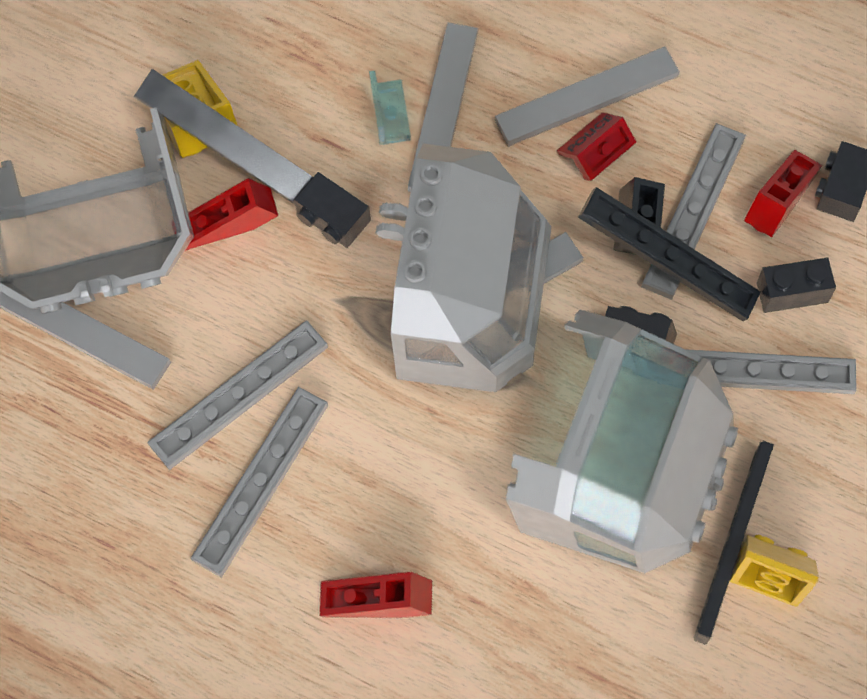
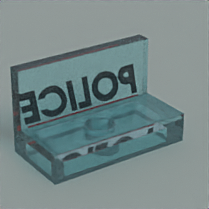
M375 70L369 71L380 145L411 141L402 80L377 83Z

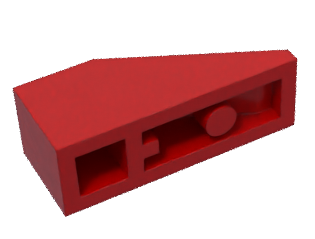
M795 149L758 192L744 222L753 226L758 232L765 233L772 238L816 177L822 164Z
M247 178L188 212L194 237L185 251L252 231L278 217L279 214L271 188ZM178 218L173 221L176 234L182 232Z
M410 571L321 581L320 616L338 618H407L432 615L433 580Z

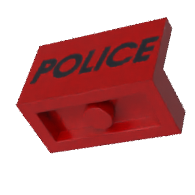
M602 112L556 151L559 156L573 159L583 178L592 181L636 144L637 141L622 116Z

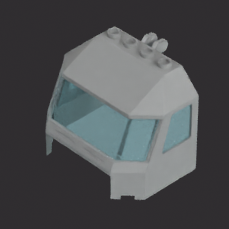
M580 309L575 314L574 321L576 322L569 320L564 325L565 330L582 334L588 358L595 359L596 361L556 466L554 467L513 454L511 468L518 469L516 484L510 483L508 485L506 501L520 533L642 573H647L689 553L693 542H700L705 528V522H701L705 510L712 511L716 508V491H721L723 488L724 479L722 477L727 465V459L723 458L727 446L733 447L738 428L734 427L733 412L709 359L693 354L627 322Z

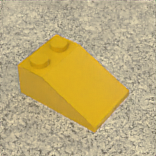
M199 59L163 74L164 77L237 125L229 100ZM165 118L170 140L182 158L198 154L208 147Z
M748 535L742 544L730 582L797 607L817 584L819 574L816 560L808 558V554L803 550L793 547L784 549L774 545V541L762 535H754L752 537Z

